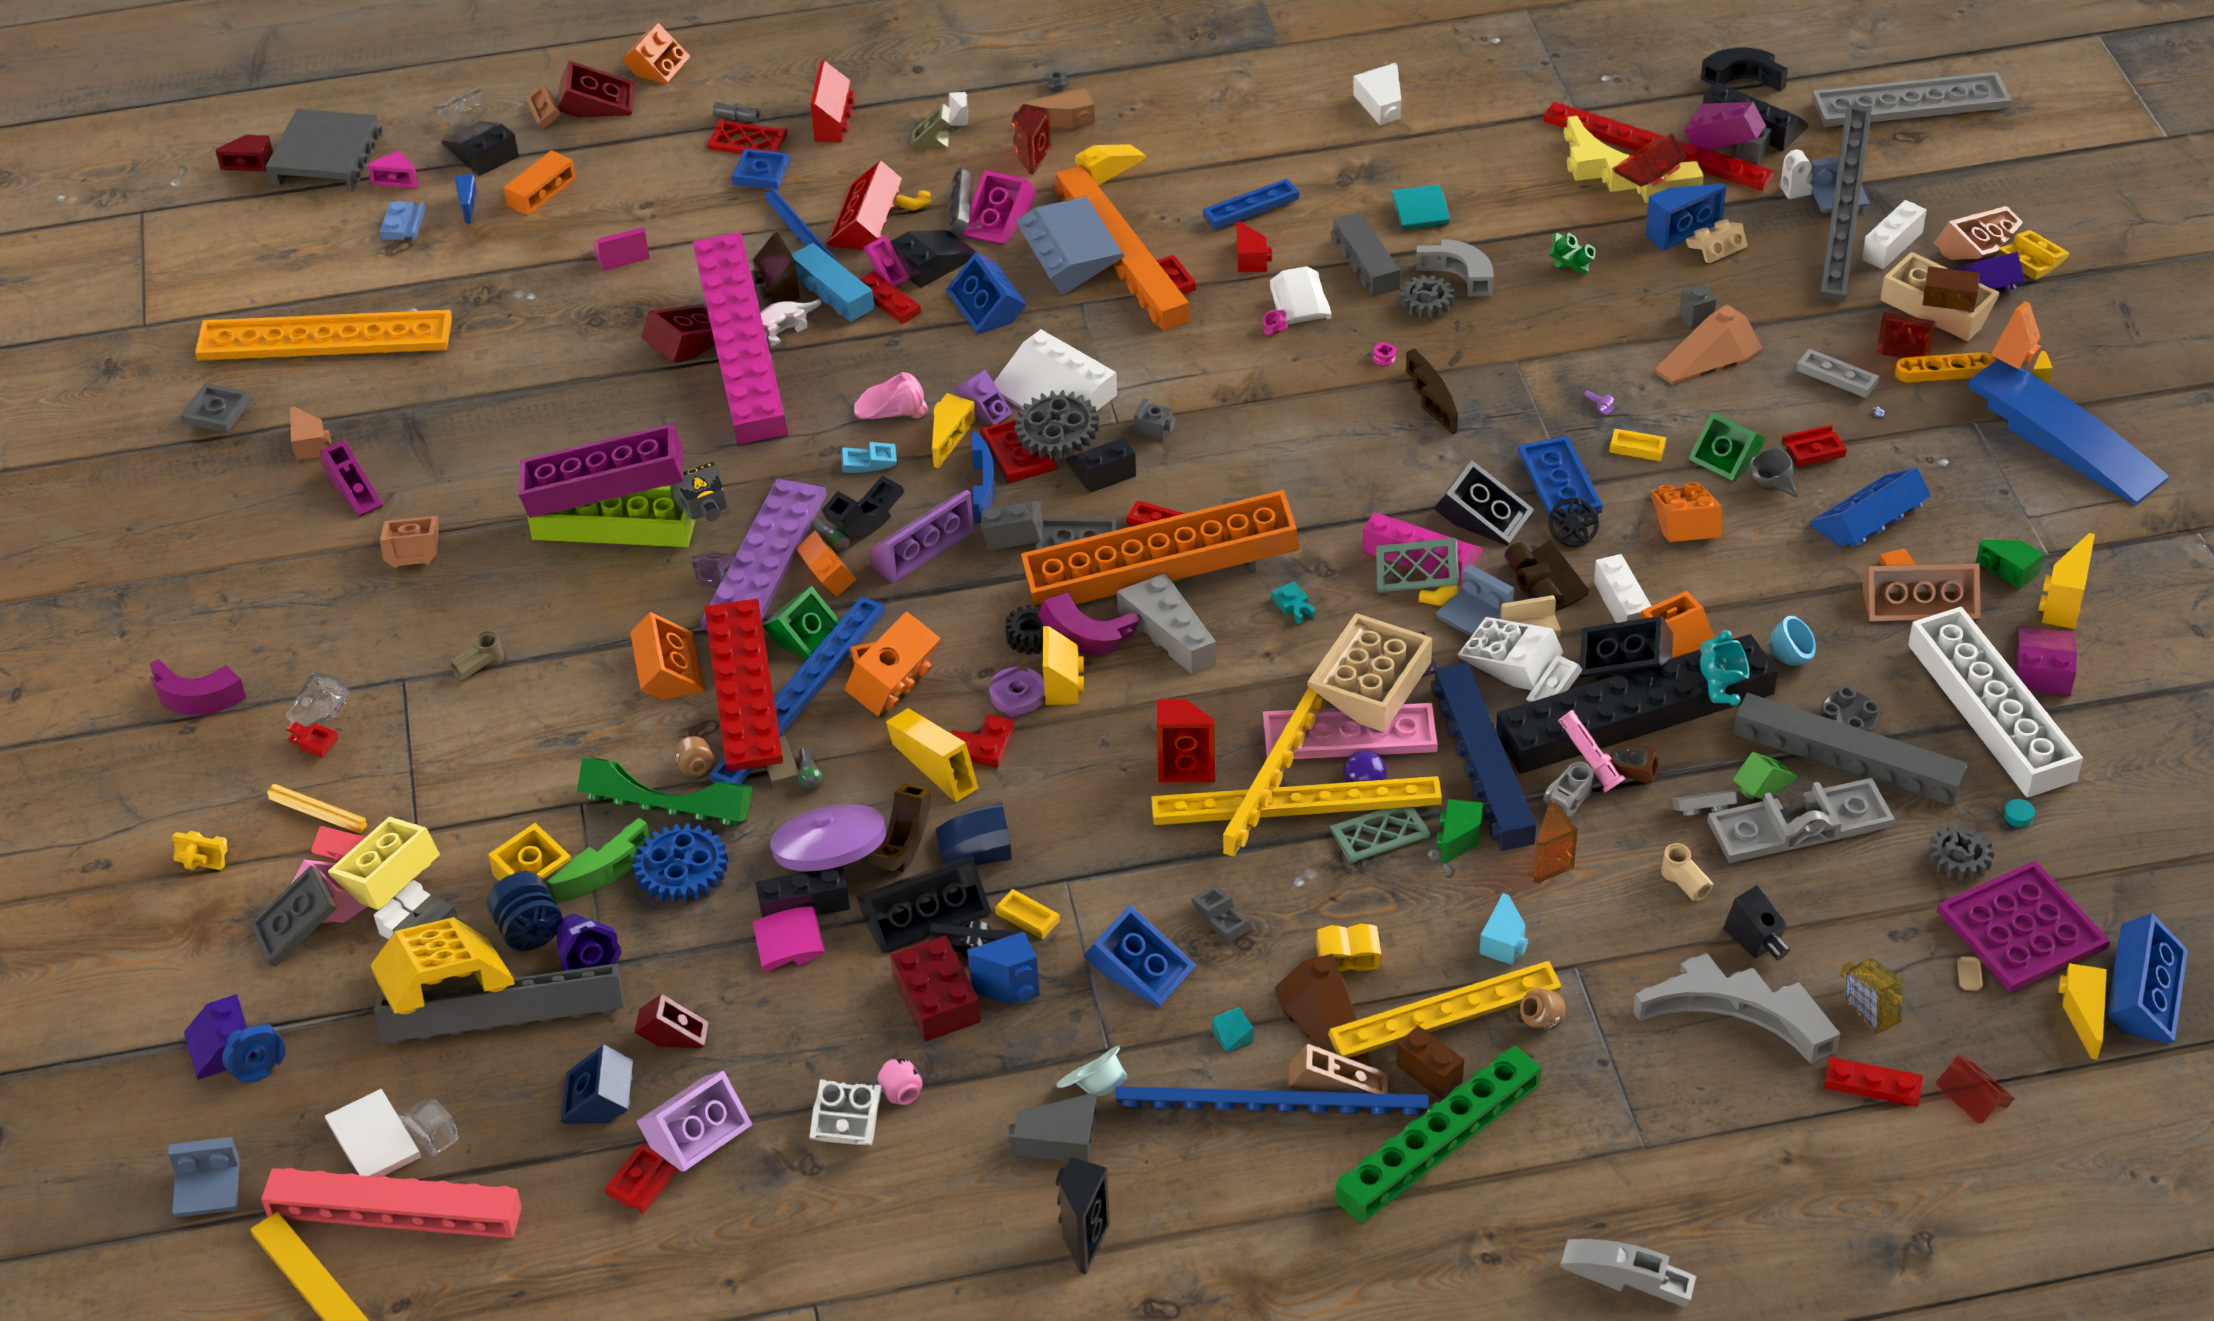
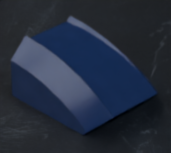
M1003 802L974 808L936 828L940 854L947 863L962 857H973L975 865L1012 860L1010 837Z

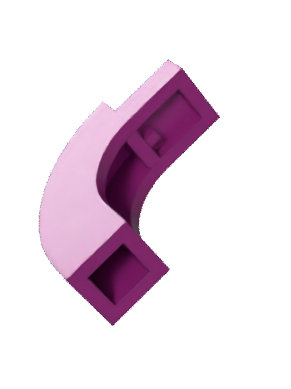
M1068 592L1044 600L1038 613L1044 626H1049L1078 645L1079 652L1087 654L1115 652L1120 641L1127 640L1135 634V630L1140 622L1136 612L1110 621L1090 619L1078 610Z
M160 659L149 664L152 671L150 679L156 688L160 703L172 711L188 715L211 714L230 708L247 698L241 678L227 665L207 676L187 679L174 674Z

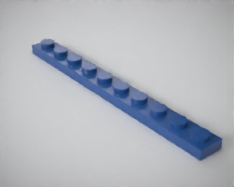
M861 596L774 698L780 737L851 654L850 647L858 645L884 615L885 607L883 604ZM724 757L710 773V779L713 783L731 782L741 784L754 768L727 772Z
M1116 1086L1115 1100L1117 1103H1122L1123 1108H1141V1103H1152L1154 1109H1172V1104H1184V1109L1203 1110V1105H1215V1110L1233 1111L1234 1106H1246V1111L1264 1112L1265 1107H1278L1277 1111L1282 1113H1295L1296 1108H1309V1113L1325 1114L1327 1113V1108L1340 1109V1114L1348 1115L1359 1114V1109L1371 1110L1372 1115H1390V1110H1401L1404 1116H1421V1111L1428 1110V1095Z

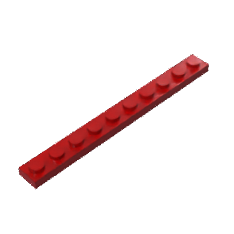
M1553 102L1544 113L1543 122L1565 128L1567 127L1568 117L1578 116L1582 125L1596 139L1669 162L1697 161L1703 173L1760 191H1764L1773 178L1774 170L1764 168L1763 166L1611 120L1585 110L1576 109L1563 103Z

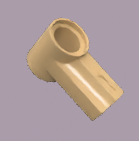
M1673 843L1666 847L1661 866L1663 877L1669 881L1676 882L1692 901L1696 900L1699 902L1705 899L1713 890L1714 884L1691 860L1689 848L1680 843Z

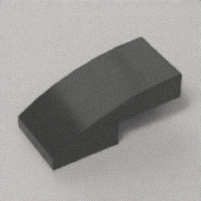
M1214 885L1191 898L1192 903L1202 917L1226 942L1229 943L1252 930L1251 920L1234 908L1232 897L1218 886Z

